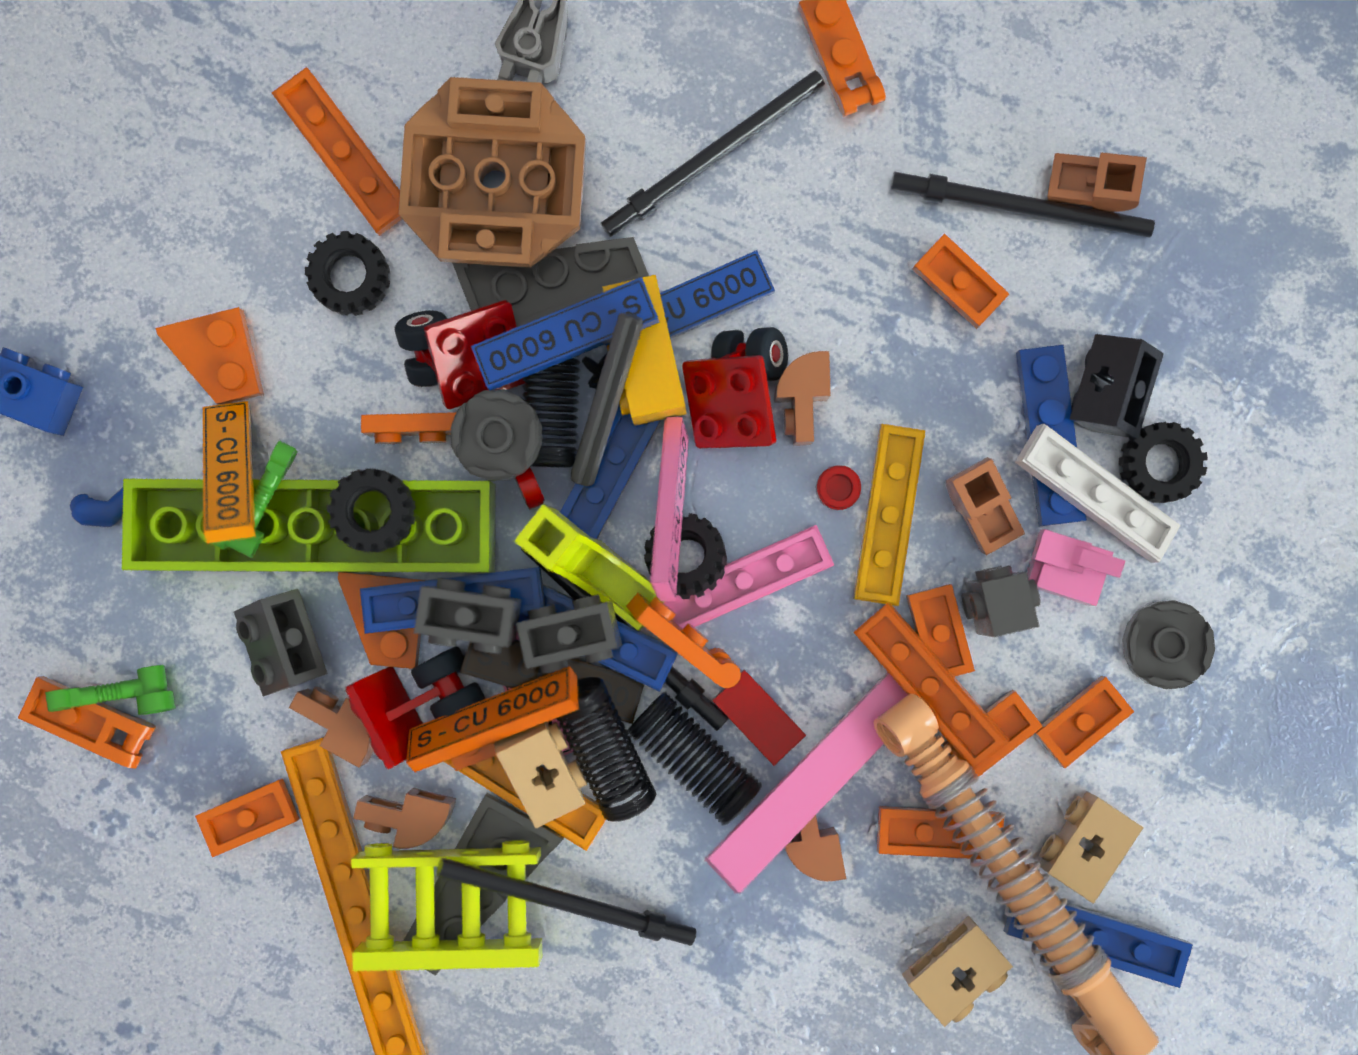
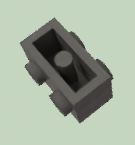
M1011 565L997 566L976 571L977 580L965 582L967 592L961 594L962 605L967 619L974 620L978 635L998 637L1040 627L1035 607L1040 606V595L1036 582L1033 579L1028 580L1027 572H1012Z
M444 578L437 579V586H421L414 633L429 635L428 643L455 647L457 640L475 642L474 650L499 654L502 652V647L515 645L516 623L519 621L522 599L511 598L510 588L483 585L482 593L465 591V582Z
M299 589L257 600L234 611L237 620V634L245 644L251 661L253 680L260 687L263 697L328 674Z
M598 594L572 600L574 610L556 614L555 605L529 610V620L516 623L526 669L540 666L542 674L568 667L567 659L585 656L586 664L613 658L612 649L622 646L613 602L601 603Z

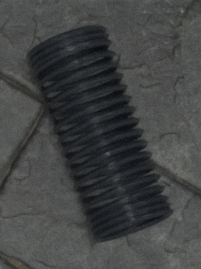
M571 358L541 370L555 373H534L522 378L526 383L522 386L526 391L522 394L526 399L525 401L527 403L578 404L579 401L573 398H537L528 395L578 396L579 393L577 391L561 389H577L580 387L578 383L563 381H577L580 379L578 375L565 373H578L581 371L578 367L566 366L579 365L581 362L578 359ZM539 378V379L556 380V381H540V382H536V381H532V380H529V379ZM540 386V387L558 388V389H541V390H537V389H532V388H528V387ZM530 404L535 410L551 412L579 411L577 407L538 406ZM537 413L538 418L543 419H578L576 415L572 414ZM541 422V425L544 427H578L576 423ZM542 430V434L576 436L578 434L576 431ZM542 438V442L546 443H577L576 439L570 438ZM541 445L537 459L531 466L573 467L576 457L574 452L577 449L568 446Z
M587 677L578 680V694L592 689L596 690L593 693L578 697V710L560 716L556 720L559 721L560 728H563L566 741L570 742L569 746L573 749L576 762H579V767L583 770V775L586 776V782L589 783V788L592 790L596 802L599 803V809L602 811L604 819L611 822L628 820L650 807L657 795L656 790L647 776V772L644 769L643 763H641L634 744L631 742L630 736H628L624 723L621 722V716L618 715V710L615 708L614 702H612L611 695L608 694V689L603 679ZM599 711L594 716L586 718L577 724L571 725L576 720L581 719L591 714L592 712ZM604 717L600 721L591 724L580 731L574 732L579 727H582L594 721L595 719ZM607 724L602 729L596 730L581 739H577L582 734L588 733L596 729L600 725ZM610 731L608 734L597 739H594L593 741L589 742L584 746H580L585 741L591 740L601 735L603 732ZM613 737H615V738L612 739L610 742H607V743H604V744H602V745H599V746L595 747L594 749L590 750V751L587 752V753H583V752H584L585 750H587L588 748H592V747H594V746H596V745H598V744L604 742V741L607 740L608 738H613ZM618 744L616 747L602 752L603 750L609 748L611 745ZM621 751L619 754L609 757L613 753ZM598 754L592 759L586 760L589 756ZM625 757L622 761L614 763L619 758ZM601 761L597 763L595 766L589 767L592 763ZM628 764L625 768L618 769L622 765ZM603 768L598 773L592 774L595 770ZM631 771L629 774L623 775L625 772ZM604 776L602 779L595 781L598 777ZM635 777L634 780L626 782L628 779ZM609 782L603 787H599L601 784ZM611 789L606 794H601L604 791ZM637 791H641V793L634 797L632 800L622 805L610 808L614 803L621 802L627 799L628 797L632 796Z
M663 692L634 721L627 732L630 734V737H633V741L638 740L663 715L651 731L640 741L639 746H643L672 717L661 732L645 748V752H648L676 725L665 740L651 753V757H655L684 728L674 742L658 757L657 763H660L691 732L684 743L662 765L663 769H666L696 739L687 752L669 769L668 774H672L703 743L696 754L676 773L674 780H678L697 758L710 748L705 756L680 781V785L687 783L706 760L715 754L713 759L686 786V791H690L710 768L723 757L717 767L693 790L692 797L698 795L718 771L728 764L725 770L698 797V802H702L723 778L734 769L730 777L703 804V808H707L716 800L709 809V814L716 811L715 819H718L721 825H727L754 799L760 791L762 783L758 782V779H755L752 773L746 774V768L740 769L741 763H734L735 757H729V751L723 752V745L717 746V740L711 741L712 735H705L706 729L699 730L700 723L693 725L694 717L687 719L688 712L681 714L683 711L682 706L675 708L677 702L673 701V698H670L667 692ZM739 774H741V775L739 776V778L737 779V781H736L734 784H732V785L720 796V794L727 788V786L731 783V781H732L736 776H738Z

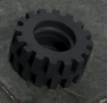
M340 231V235L328 234L326 235L327 240L323 243L318 240L313 245L316 247L314 253L309 252L306 258L309 261V266L305 267V275L308 277V282L306 283L309 290L322 305L341 315L348 316V314H353L356 316L363 314L362 311L366 309L369 311L373 310L378 300L382 302L386 296L384 290L389 288L390 285L388 278L390 269L385 260L386 258L371 240L358 233L351 234L349 231ZM353 256L359 258L364 263L366 270L365 280L354 291H339L331 283V269L342 257Z
M1176 422L1151 424L1141 428L1138 439L1129 438L1130 440L1123 444L1121 449L1123 456L1118 461V466L1123 468L1120 476L1122 480L1127 481L1131 489L1147 501H1152V503L1177 501L1191 495V491L1198 489L1201 485L1200 478L1205 476L1207 472V467H1203V461L1208 460L1207 452L1202 453L1200 447L1204 444L1200 438L1195 439L1192 436L1195 432L1189 427L1182 428L1181 424ZM1157 444H1165L1171 447L1179 459V470L1176 476L1166 482L1154 479L1146 467L1148 451Z
M371 468L350 472L351 475L341 478L338 481L339 485L336 490L332 489L329 497H332L331 503L327 504V513H330L331 520H328L329 525L337 533L335 536L340 541L355 550L381 552L396 547L403 538L409 535V529L412 524L414 525L416 518L414 517L416 505L411 497L410 489L401 479L389 472ZM377 491L386 496L390 503L391 513L389 520L384 526L370 531L358 525L354 518L353 509L359 496L366 492Z
M689 513L688 517L682 518L681 541L693 540L698 542L704 549V559L702 564L695 570L687 573L678 572L676 595H680L682 599H690V595L695 594L697 598L704 596V591L708 588L712 591L717 586L716 581L723 578L725 574L724 567L727 565L725 545L717 528H714L706 518L701 520L697 514ZM655 527L650 531L651 538L646 540L644 546L646 551L644 559L650 576Z

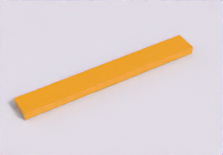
M324 737L282 750L281 755L375 1055H426L400 970L353 971L352 952L361 942H366V937L371 936L370 874L368 868H351V859L362 851L333 755L330 751L319 746Z

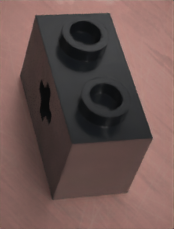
M1095 334L1091 349L1085 358V370L1079 389L1073 397L1070 420L1092 432L1138 439L1164 353L1143 339Z

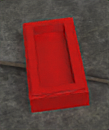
M745 669L741 672L740 680L734 687L724 688L712 699L773 766L806 736Z

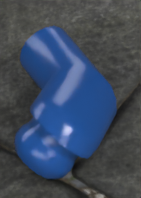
M123 487L108 501L95 500L87 494L75 496L70 503L72 518L84 526H114L123 518Z

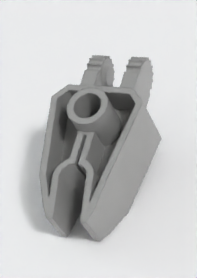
M518 0L495 42L499 58L502 62L497 80L513 81L515 73L527 77L526 82L547 84L558 78L567 29V0H553L550 8L541 10V12L539 10L542 0Z

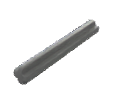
M620 313L618 315L571 471V480L576 484L592 486L595 483L643 328L642 319L630 313Z

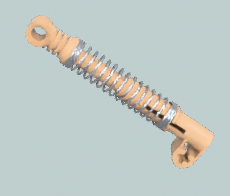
M908 694L874 720V728L884 745L898 757L907 755L904 761L907 766L914 765L911 770L914 776L921 775L918 782L921 785L920 794L924 798L923 800L926 801L929 808H937L935 817H948L943 829H956L952 841L957 843L964 842L961 853L964 855L973 854L970 859V866L981 867L978 878L983 880L990 879L987 890L998 892L996 902L998 904H1006L1005 915L1015 917L1014 927L1016 929H1024L1022 939L1027 942H1033L1031 952L1042 954L1040 964L1050 967L1049 977L1052 978V981L1055 982L1057 988L1064 995L1072 996L1083 1011L1084 1015L1072 1024V1031L1076 1039L1090 1055H1148L1157 1046L1159 1037L1110 971L1111 961L1107 954L1104 953V950L1101 949L1102 946L1092 945L1094 936H1085L1082 932L1085 924H1077L1074 921L1077 911H1067L1065 906L1068 899H1059L1056 896L1059 887L1049 886L1047 881L1050 874L1041 875L1038 870L1041 862L1035 861L1030 864L1023 862L1031 855L1032 850L1026 849L1019 854L1016 852L1015 848L1022 843L1023 837H1017L1010 842L1008 841L1006 836L1013 831L1014 825H1008L1003 829H1000L997 823L1004 819L1006 813L1002 812L994 817L990 816L988 811L996 805L997 801L992 800L983 806L979 799L988 792V788H983L976 793L973 792L970 787L979 780L978 774H975V770H972V766L966 760L958 759L955 754L948 755L952 749L949 745L942 747L945 741L942 736H934L938 732V722L934 713L919 696ZM945 806L948 812L939 814L941 809ZM952 819L957 823L953 826H947ZM962 830V832L965 834V837L957 839V835ZM969 843H971L972 846L975 848L969 851H965ZM980 855L983 861L973 863L976 857ZM988 867L992 874L983 876L982 873ZM997 879V881L999 882L998 886L996 888H992L991 885L993 884L994 880Z

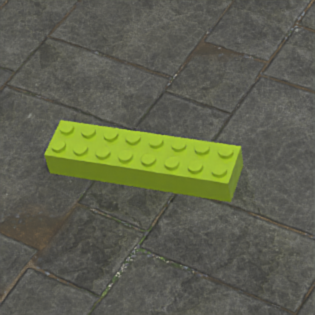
M123 479L122 570L495 572L496 484L491 481L402 480L410 489L411 497L416 505V509H414V517L416 518L414 525L412 524L409 529V535L399 542L400 544L394 548L381 552H364L355 550L340 541L335 536L337 534L335 530L329 525L328 520H331L330 513H327V504L331 503L332 497H329L332 489L336 490L339 480H281L256 528L264 533V537L258 550L250 558L228 546L223 550L206 542L203 532V479ZM253 479L254 493L260 479ZM370 491L359 496L354 504L353 513L358 525L371 531L377 530L386 524L390 517L391 508L386 496L377 491Z

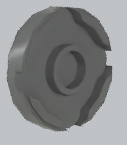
M484 390L474 395L475 397L464 403L457 410L451 425V447L455 456L458 457L460 463L470 474L489 481L510 480L525 473L537 459L542 445V425L535 409L522 397L505 390Z
M1174 600L1152 602L1139 609L1127 623L1122 639L1124 658L1132 673L1146 684L1162 689L1185 688L1194 683L1193 681L1197 680L1200 675H1204L1211 666L1215 652L1214 632L1209 623L1191 605Z

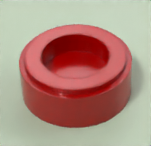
M842 465L832 466L822 472L817 479L816 494L819 501L825 507L832 510H844L851 507L859 499L861 481L856 472L851 468Z
M530 467L525 473L514 477L529 510L544 504L545 499Z

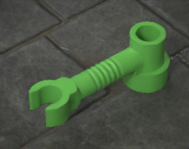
M278 441L270 456L265 472L254 493L255 537L214 542L211 544L223 550L228 546L250 558L254 556L264 537V533L256 528L264 514L263 512L268 507V503H270V499H272V495H274V491L277 490L281 480L294 462L298 453L296 448Z
M165 665L137 669L138 679L120 681L119 683H107L101 686L45 692L49 712L77 708L98 702L102 703V701H115L116 699L136 697L138 715L154 714L176 709L173 691H168Z

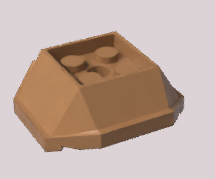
M450 77L437 90L438 93L425 103L404 126L398 214L440 262L532 267L580 230L586 150L585 135L554 100V97L542 83ZM491 171H501L505 174L504 182L496 188L483 186L484 177Z

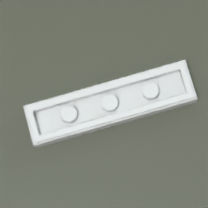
M1040 424L1035 427L1015 461L1016 464L1151 563L1161 561L1181 526L1046 424Z

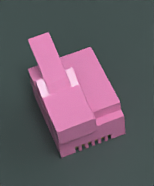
M1042 529L1038 534L1036 545L1032 552V561L1029 562L1030 567L1027 568L1028 580L1033 579L1036 582L1039 590L1088 606H1097L1106 575L1120 578L1125 560L1112 557L1114 552L1093 546L1092 543Z

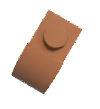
M1100 152V158L1055 153L1047 198L1049 201L1092 206V209L1108 212L1132 210L1139 205L1147 157Z
M829 351L811 352L800 356L785 369L776 386L774 403L791 402L792 408L784 409L785 435H793V446L811 445L814 442L813 401H827L831 396Z
M986 457L946 480V487L956 511L962 514L983 554L987 556L1025 534L1009 502L1011 496L991 458Z
M314 687L313 691L310 689L298 691L289 708L328 729L319 746L358 768L368 763L374 752L371 747V738L361 719L353 713L349 697L345 699L340 707L336 705L339 699L322 688Z
M416 788L406 793L404 804L365 795L357 801L353 819L365 821L364 828L379 833H390L391 828L397 829L393 847L413 848L431 840L446 825L453 813L456 798Z
M815 815L802 828L799 834L785 846L786 852L797 869L813 879L820 881L847 879L838 833L834 827L819 830Z

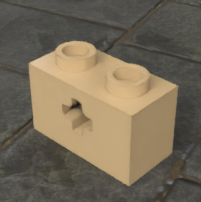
M548 722L494 742L496 755L535 829L585 805L581 787L587 785L586 779L576 760L568 763L562 751L568 748V744L557 722L550 726ZM542 764H544L547 768L544 771H542L539 767Z
M1086 791L1082 798L1078 796L1069 805L1064 816L1067 822L1059 834L1051 835L1044 843L1040 851V857H1042L1040 867L1094 904L1144 827L1099 797ZM1083 837L1093 843L1089 851L1079 845Z
M967 916L902 975L908 986L945 1027L951 1021L956 1023L964 1019L974 1007L973 1001L985 991L990 993L998 989L1008 977L1006 972L1013 966L971 917ZM957 967L967 974L965 979L961 981L952 973Z

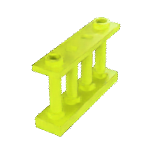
M526 840L502 842V848L392 850V844L374 843L365 845V851H360L351 859V868L370 869L371 936L366 937V942H361L352 952L353 971L539 967L543 957L542 938H531V933L526 932V901L507 896L508 933L504 934V939H485V934L481 933L480 888L461 883L462 934L458 935V940H440V935L435 934L434 866H438L441 858L480 868V865H507V876L526 881L525 865L538 863L541 857V847H530L529 841ZM388 867H415L416 935L412 936V941H394V936L389 935Z

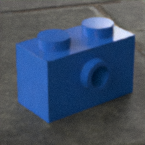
M3 347L0 353V414L45 432L64 436L83 387L68 381L71 375L70 372L44 363L42 370H38L27 365L30 359L29 356Z

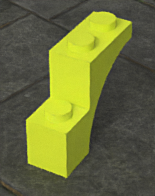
M543 504L514 542L549 571L570 580L592 596L599 594L602 603L612 601L615 613L637 631H641L644 626L635 619L626 606L637 593L641 594L649 602L654 599L656 594L650 580L604 542L588 536L557 509Z

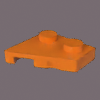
M237 307L156 328L157 335L216 404H229L264 395L244 311L241 308Z
M338 572V581L370 665L408 669L418 666L421 634L414 633L415 628L365 634L360 589L427 580Z

